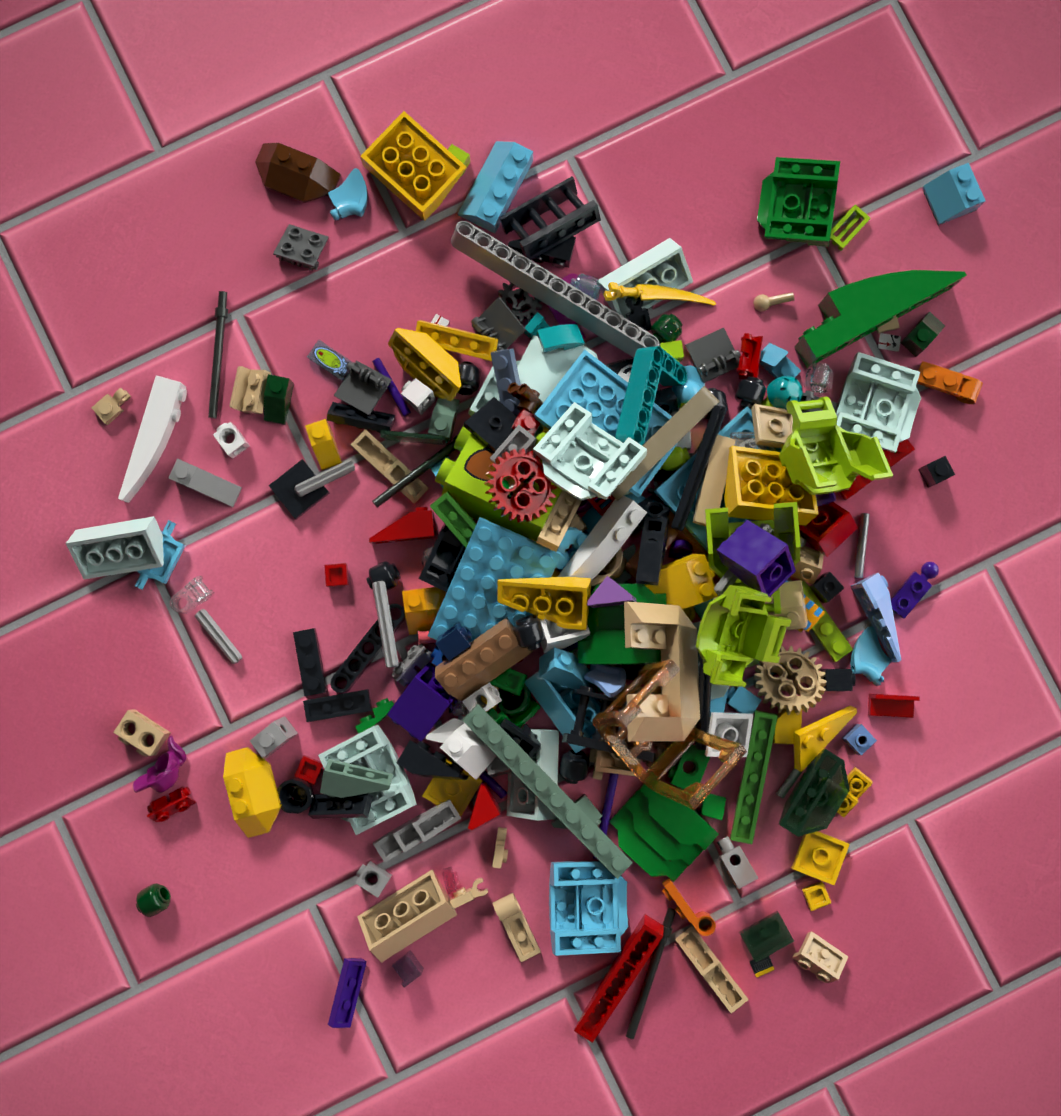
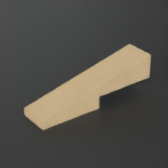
M366 429L350 444L393 485L411 472ZM417 478L403 488L401 492L415 504L429 488Z
M717 435L703 474V479L699 485L693 523L706 526L705 509L720 508L726 483L729 448L735 445V439Z
M693 926L675 939L731 1014L749 1000Z

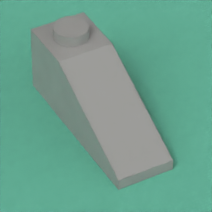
M180 459L176 460L169 475V479L234 507L242 490V487Z

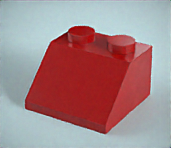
M831 502L819 506L818 515L806 526L799 525L800 535L807 538V542L814 549L828 557L858 527L850 512Z

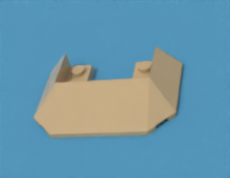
M624 602L625 648L661 650L662 695L627 694L628 742L684 741L700 719L698 650L696 648L697 629L678 605Z

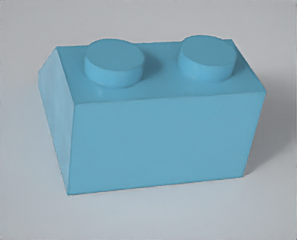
M969 163L945 172L922 187L938 225L976 211L986 201Z

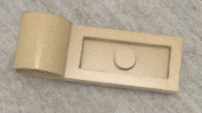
M511 893L493 902L497 916L502 921L520 961L523 962L541 953L515 895Z

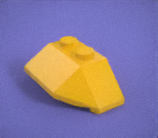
M401 328L395 329L388 345L393 349L394 356L401 368L413 379L416 378L429 387L435 397L452 401L461 387L458 362L427 333Z
M249 747L226 753L223 779L234 821L248 838L269 833L281 809L271 764L253 752Z

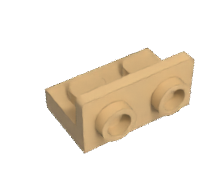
M238 366L230 408L244 413L262 414L268 374L271 375V372L266 370H250L243 366Z
M801 547L800 561L795 565L796 572L791 576L814 584L822 570L824 555L809 547Z
M811 931L807 933L799 952L794 953L792 958L798 962L797 964L801 968L816 974L817 979L830 983L839 979L848 956Z

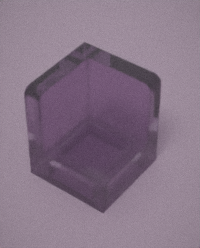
M411 950L392 965L403 980L401 983L403 988L422 975L424 969Z

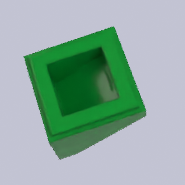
M704 792L699 813L722 820L726 797Z

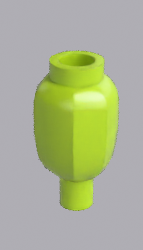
M675 447L659 470L663 469L670 472L679 469L691 458L687 448Z

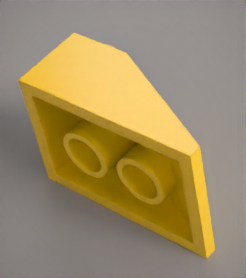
M691 554L662 566L659 585L644 584L654 594L666 593L667 605H678L681 609L701 604L718 596L714 591L715 585L705 554Z

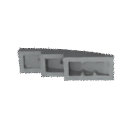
M449 799L373 842V845L385 863L402 851L405 853L420 842L429 840L460 820L461 817Z

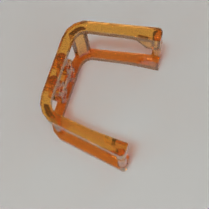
M672 660L646 664L639 670V676L604 712L598 713L592 719V723L629 769L647 787L695 810L747 751L741 743L720 738L701 731L694 726L684 741H674L646 771L636 760V757L643 750H649L652 747L653 741L634 742V747L629 751L622 743L628 736L627 726L642 711L639 706L650 694L662 695V688L660 686H665L680 671L679 667ZM642 684L645 685L621 711H617L627 701V694H633ZM609 726H619L621 730L615 735ZM694 741L720 751L719 759L724 763L705 785L696 782L681 790L660 781L661 777Z

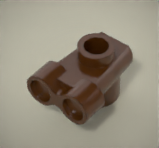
M514 382L507 389L513 397L520 401L517 406L519 411L525 408L533 414L543 404L539 399L540 393L531 389L525 383L519 386Z

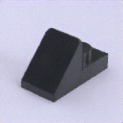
M504 718L499 725L530 758L540 748L541 743L527 724L520 728Z

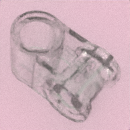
M197 576L171 597L170 606L176 612L187 614L212 597L214 592L209 590L204 584L202 576ZM181 598H185L187 601L183 609L178 607V601Z

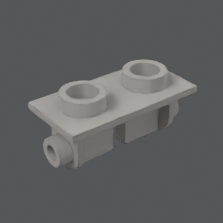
M423 644L414 645L408 651V656L405 660L399 662V665L394 667L393 678L404 687L407 684L409 685L418 674L414 667L418 666L422 670L432 659V652L426 649Z

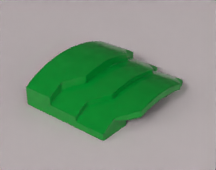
M776 157L774 172L762 180L757 222L765 229V238L829 247L840 161Z
M619 584L633 595L639 603L667 605L666 593L654 594L644 584ZM597 585V586L591 591V596H592V594L596 591V589H597L600 585ZM624 605L599 608L589 607L587 625L590 635L578 641V663L635 664L661 662V650L625 648Z
M654 773L648 777L609 821L618 830V846L651 877L668 876L673 882L719 835Z

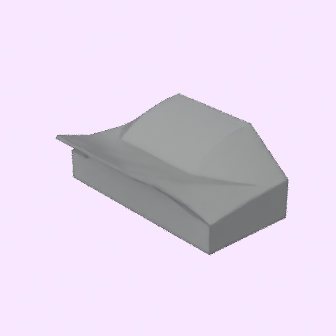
M518 425L490 457V460L496 464L495 458L498 456L502 457V454L506 451L510 454V451L516 449L518 453L519 450L524 448L525 454H527L529 451H533L536 438ZM518 465V471L524 475V468Z

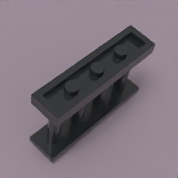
M572 176L499 217L505 234L514 230L522 241L519 243L523 256L530 260L601 221L598 205L594 200L584 205L576 196L578 192ZM569 200L576 210L566 215L558 205ZM551 210L559 220L547 225L540 215ZM533 220L540 230L529 236L522 225Z
M587 686L573 689L572 694L581 696L574 729L571 730L570 734H563L562 742L653 762L655 753L648 751L649 747H646L647 741H638V745L635 744V748L626 747L627 742L625 740L628 730L627 700L594 693L593 688ZM589 698L602 700L595 735H592V739L583 737L584 732H582ZM611 703L623 705L617 739H614L613 743L605 742L606 737H604Z

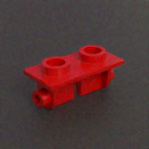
M744 333L743 337H741L740 352H742V356H740L739 368L737 369L739 379H747L748 376L758 378L763 336L752 337V334Z
M180 787L169 793L171 801L168 802L167 797L164 795L150 802V805L147 806L150 814L147 817L155 822H163L177 812L188 810L196 801L189 797L191 791L188 787Z

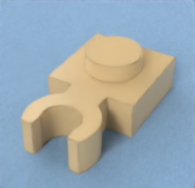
M498 827L492 865L494 868L501 869L502 863L507 862L508 850L504 849L507 828Z

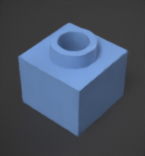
M856 724L842 738L857 755L864 754L877 741L862 724ZM860 736L865 738L862 744L858 742Z

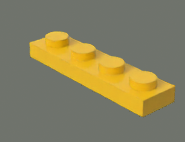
M422 320L417 321L416 331L427 333L445 350L492 361L491 352L497 350L498 339Z

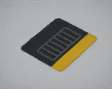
M768 954L750 961L756 977L774 970Z

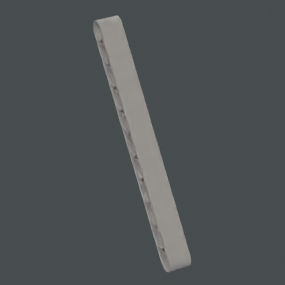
M467 221L457 223L451 238V244L454 248L625 353L635 357L638 348L660 345L659 340L654 335Z

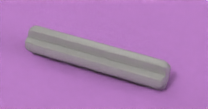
M347 460L297 484L295 491L299 497H302L353 472L355 466L351 460Z
M202 609L195 614V618L232 664L238 663L243 658L208 612Z

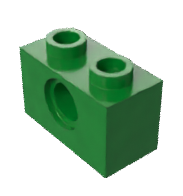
M684 742V745L680 744L676 752V757H678L676 765L670 767L667 775L670 778L669 783L696 794L710 760V757L705 755L706 750H698L695 745ZM686 761H692L694 765L693 770L688 773L684 772L683 764Z

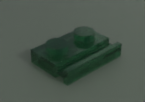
M778 911L739 932L756 963L794 942Z

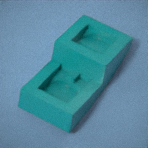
M578 324L557 325L537 330V336L544 353L562 347L565 351L585 344Z

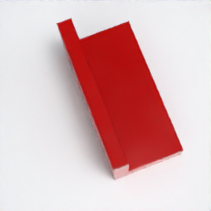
M869 693L868 715L914 718V701H920V697Z

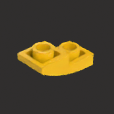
M854 767L828 799L827 805L842 817H845L858 803V799L873 784L872 780Z

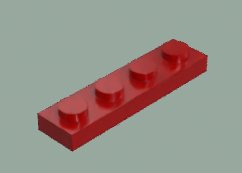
M906 439L898 444L896 453L882 450L891 468L914 451L915 448ZM858 475L849 489L838 492L847 500L872 482V480Z

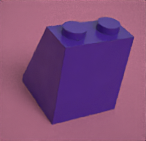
M746 520L717 549L721 563L748 587L766 593L768 597L796 572L788 544L749 520Z
M428 663L413 678L387 714L395 724L401 725L413 738L421 742L456 699L449 695L435 678V666L431 663Z

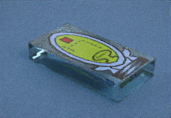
M321 340L317 341L307 356L308 359L342 382L349 373L346 369L348 363H353Z

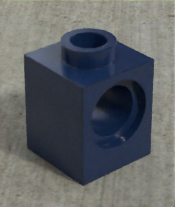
M458 622L437 638L436 645L450 661L471 646L472 634L466 626H462Z

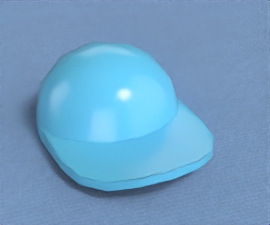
M692 365L684 366L687 371L686 383L684 385L672 386V390L677 397L679 409L705 386L696 367Z

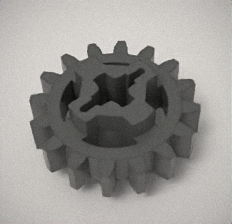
M511 282L509 285L503 283L504 291H498V295L501 296L502 301L507 307L506 300L512 304L513 309L511 312L519 319L521 324H523V319L525 318L530 322L531 315L534 316L537 313L536 309L542 310L541 300L536 297L533 299L526 291ZM523 294L524 300H522L517 307V300H519Z

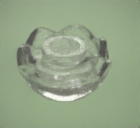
M454 699L448 707L449 713H453L455 716H466L469 713V710L459 699Z

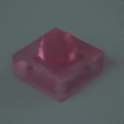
M451 866L442 870L448 894L456 892L457 885L460 884L457 871L453 872Z

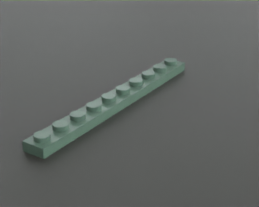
M479 704L462 719L477 737L615 878L618 879L633 862Z

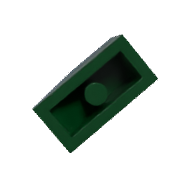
M928 312L900 343L916 357L939 335L945 325L931 312Z
M268 374L264 392V421L286 425L294 383L290 378Z

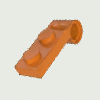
M922 361L918 370L920 374L917 384L956 396L957 400L966 404L973 405L976 403L983 385L982 381Z
M667 878L662 883L665 888L662 891L669 901L674 900L678 907L675 910L681 919L687 918L702 936L713 934L716 924L711 915L704 911L694 914L671 879ZM702 919L710 921L707 928H699V922Z

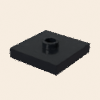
M493 397L464 422V427L495 453L514 431L511 427L517 416Z
M303 459L269 485L295 519H298L330 494L326 487L322 486L302 497L297 495L295 486L316 476Z

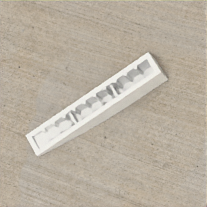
M156 375L118 499L129 503L158 463L167 446L175 423L180 419L181 403L185 401L187 396L186 386L181 382Z
M624 495L618 501L615 499L558 577L591 578L592 581L619 551L647 512L635 501Z

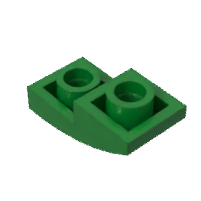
M388 698L377 702V707L372 709L375 718L369 715L359 719L360 724L355 726L358 734L382 721L396 703L395 700L389 702Z

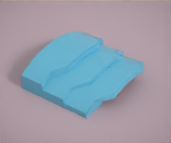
M600 861L551 862L549 921L552 953L555 956L621 952V936L628 928L627 881L622 876L618 879L615 878Z

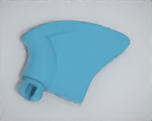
M355 168L342 185L328 192L335 209L330 211V214L336 221L349 215L362 217L366 210L368 201L367 187L361 172Z
M869 626L857 639L851 654L850 664L852 673L862 674L870 682H873L875 686H879L881 682H884V677L881 674L892 660L882 650L875 628Z

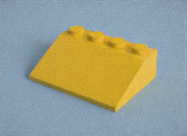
M405 111L360 156L363 166L424 221L440 206L467 168Z
M731 446L729 448L724 495L725 508L728 507V517L774 521V504L797 502L799 525L806 526L818 515L816 495L809 494L798 484H792L787 468L781 464L780 452Z

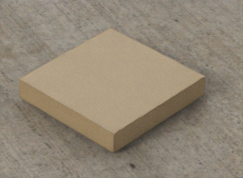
M754 404L751 407L755 443L757 445L782 449L788 436L792 433V415L787 412V409Z

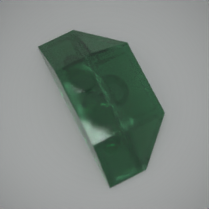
M825 748L807 766L787 799L779 821L780 826L798 837L828 828L850 791L843 759Z

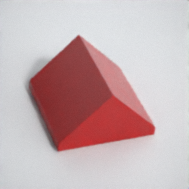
M484 781L481 782L468 826L470 830L497 817L501 812L489 786Z

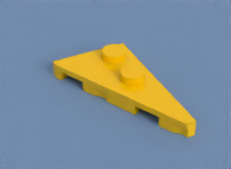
M850 705L795 731L794 768L802 772L857 714V708Z

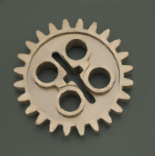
M781 646L779 663L759 661V665L755 669L754 680L757 682L754 687L760 689L757 694L758 696H765L763 703L771 702L770 709L778 706V713L786 709L787 715H790L792 710L799 715L801 708L806 713L809 710V706L815 708L816 702H820L821 695L826 690L823 688L827 683L823 679L826 673L819 672L822 664H814L817 659L816 657L808 658L810 652H806L803 655L801 654V648L794 652L792 646H790L788 651ZM790 665H796L799 669H793ZM770 673H777L779 677H773ZM800 683H806L810 688H804ZM781 691H787L790 696H784Z

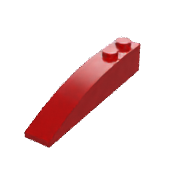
M644 914L591 998L574 1028L576 1033L590 1042H594L663 938L664 925Z

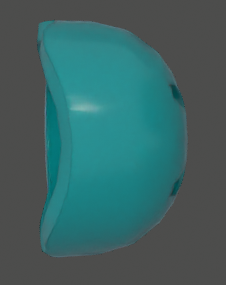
M786 375L774 379L768 385L767 395L774 407L786 409L788 401H800L803 389L796 378Z

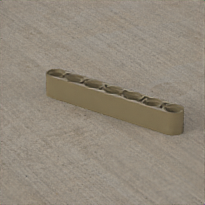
M705 386L700 389L643 445L647 449L646 457L616 487L611 495L617 501L625 495L720 401Z

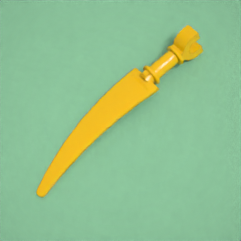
M610 282L608 284L610 291H605L603 294L606 301H612L618 297L631 296L636 299L640 297L642 301L682 300L716 305L715 301L688 291L650 284H636L634 288H624L622 285L619 286L617 283Z

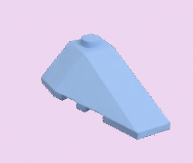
M875 573L851 585V588L869 622L875 628L883 648L892 660L891 662L901 661V654L890 593L887 589L888 582L883 575L880 576L879 573Z

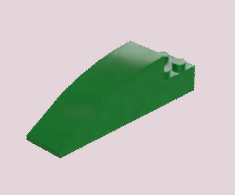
M910 270L869 277L828 292L818 304L826 317L821 322L822 325L816 329L813 326L805 330L803 335L798 338L799 341L794 347L806 368H809L878 329L877 326L880 327L893 319V316L896 315L898 319L949 291L963 280L967 274L957 271Z

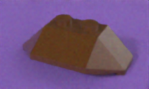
M263 143L255 161L266 188L301 202L319 199L326 195L329 196L328 192L336 189L341 177L340 173L320 159L281 143Z

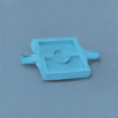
M168 520L164 530L161 531L163 534L164 565L158 568L137 571L140 576L134 585L135 587L143 590L148 578L167 584L186 545L176 541L171 536L177 525L176 523Z

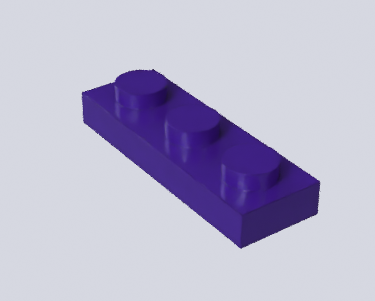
M344 958L328 1025L332 1028L351 1027L367 963L362 958Z

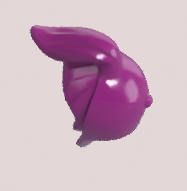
M170 736L167 741L168 752L163 753L155 765L147 769L146 774L134 781L133 790L135 793L149 787L156 792L162 793L174 786L179 777V768L186 761V753L175 743L173 736Z

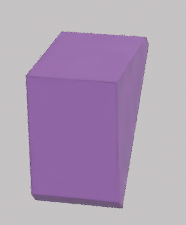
M607 576L588 599L587 605L591 608L624 605V602L637 601L633 595Z

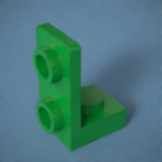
M532 698L530 707L522 715H509L507 717L502 711L497 713L493 707L487 713L498 725L506 718L521 728L541 707Z

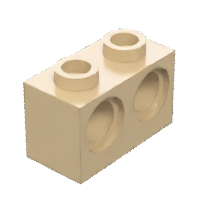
M132 709L126 712L113 733L119 736V741L126 745L132 744L137 748L136 751L139 754L148 757V755H157L171 732L137 710ZM130 723H133L136 727L134 734H131L128 730ZM149 734L152 735L154 738V744L152 746L148 745L146 742V738Z

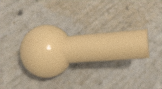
M791 292L772 297L761 294L754 299L753 304L756 310L763 312L771 305L795 301L794 294Z

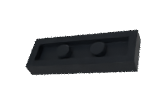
M332 402L327 413V421L386 433L385 431H391L395 422V415L374 410L370 415H367L353 406Z
M316 628L293 632L304 696L327 692Z
M369 689L303 701L306 722L372 711Z
M367 793L339 798L330 797L327 794L314 795L308 815L313 819L368 818L373 796Z

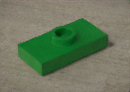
M509 668L490 681V684L520 696L528 675Z

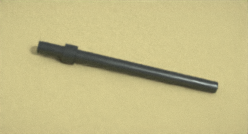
M219 291L218 307L215 308V317L217 319L208 418L217 419L225 319L228 318V309H226L228 293L225 291Z
M458 435L453 438L451 443L375 498L372 502L376 508L456 450L454 444Z
M671 908L667 909L662 924L664 925L663 938L653 952L626 1033V1037L630 1039L635 1038L667 938H670L673 930L671 926L676 910Z

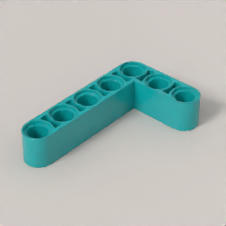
M660 346L644 347L636 350L615 437L622 443L629 437L640 445H644L659 383L662 386L684 385L687 381L686 368Z

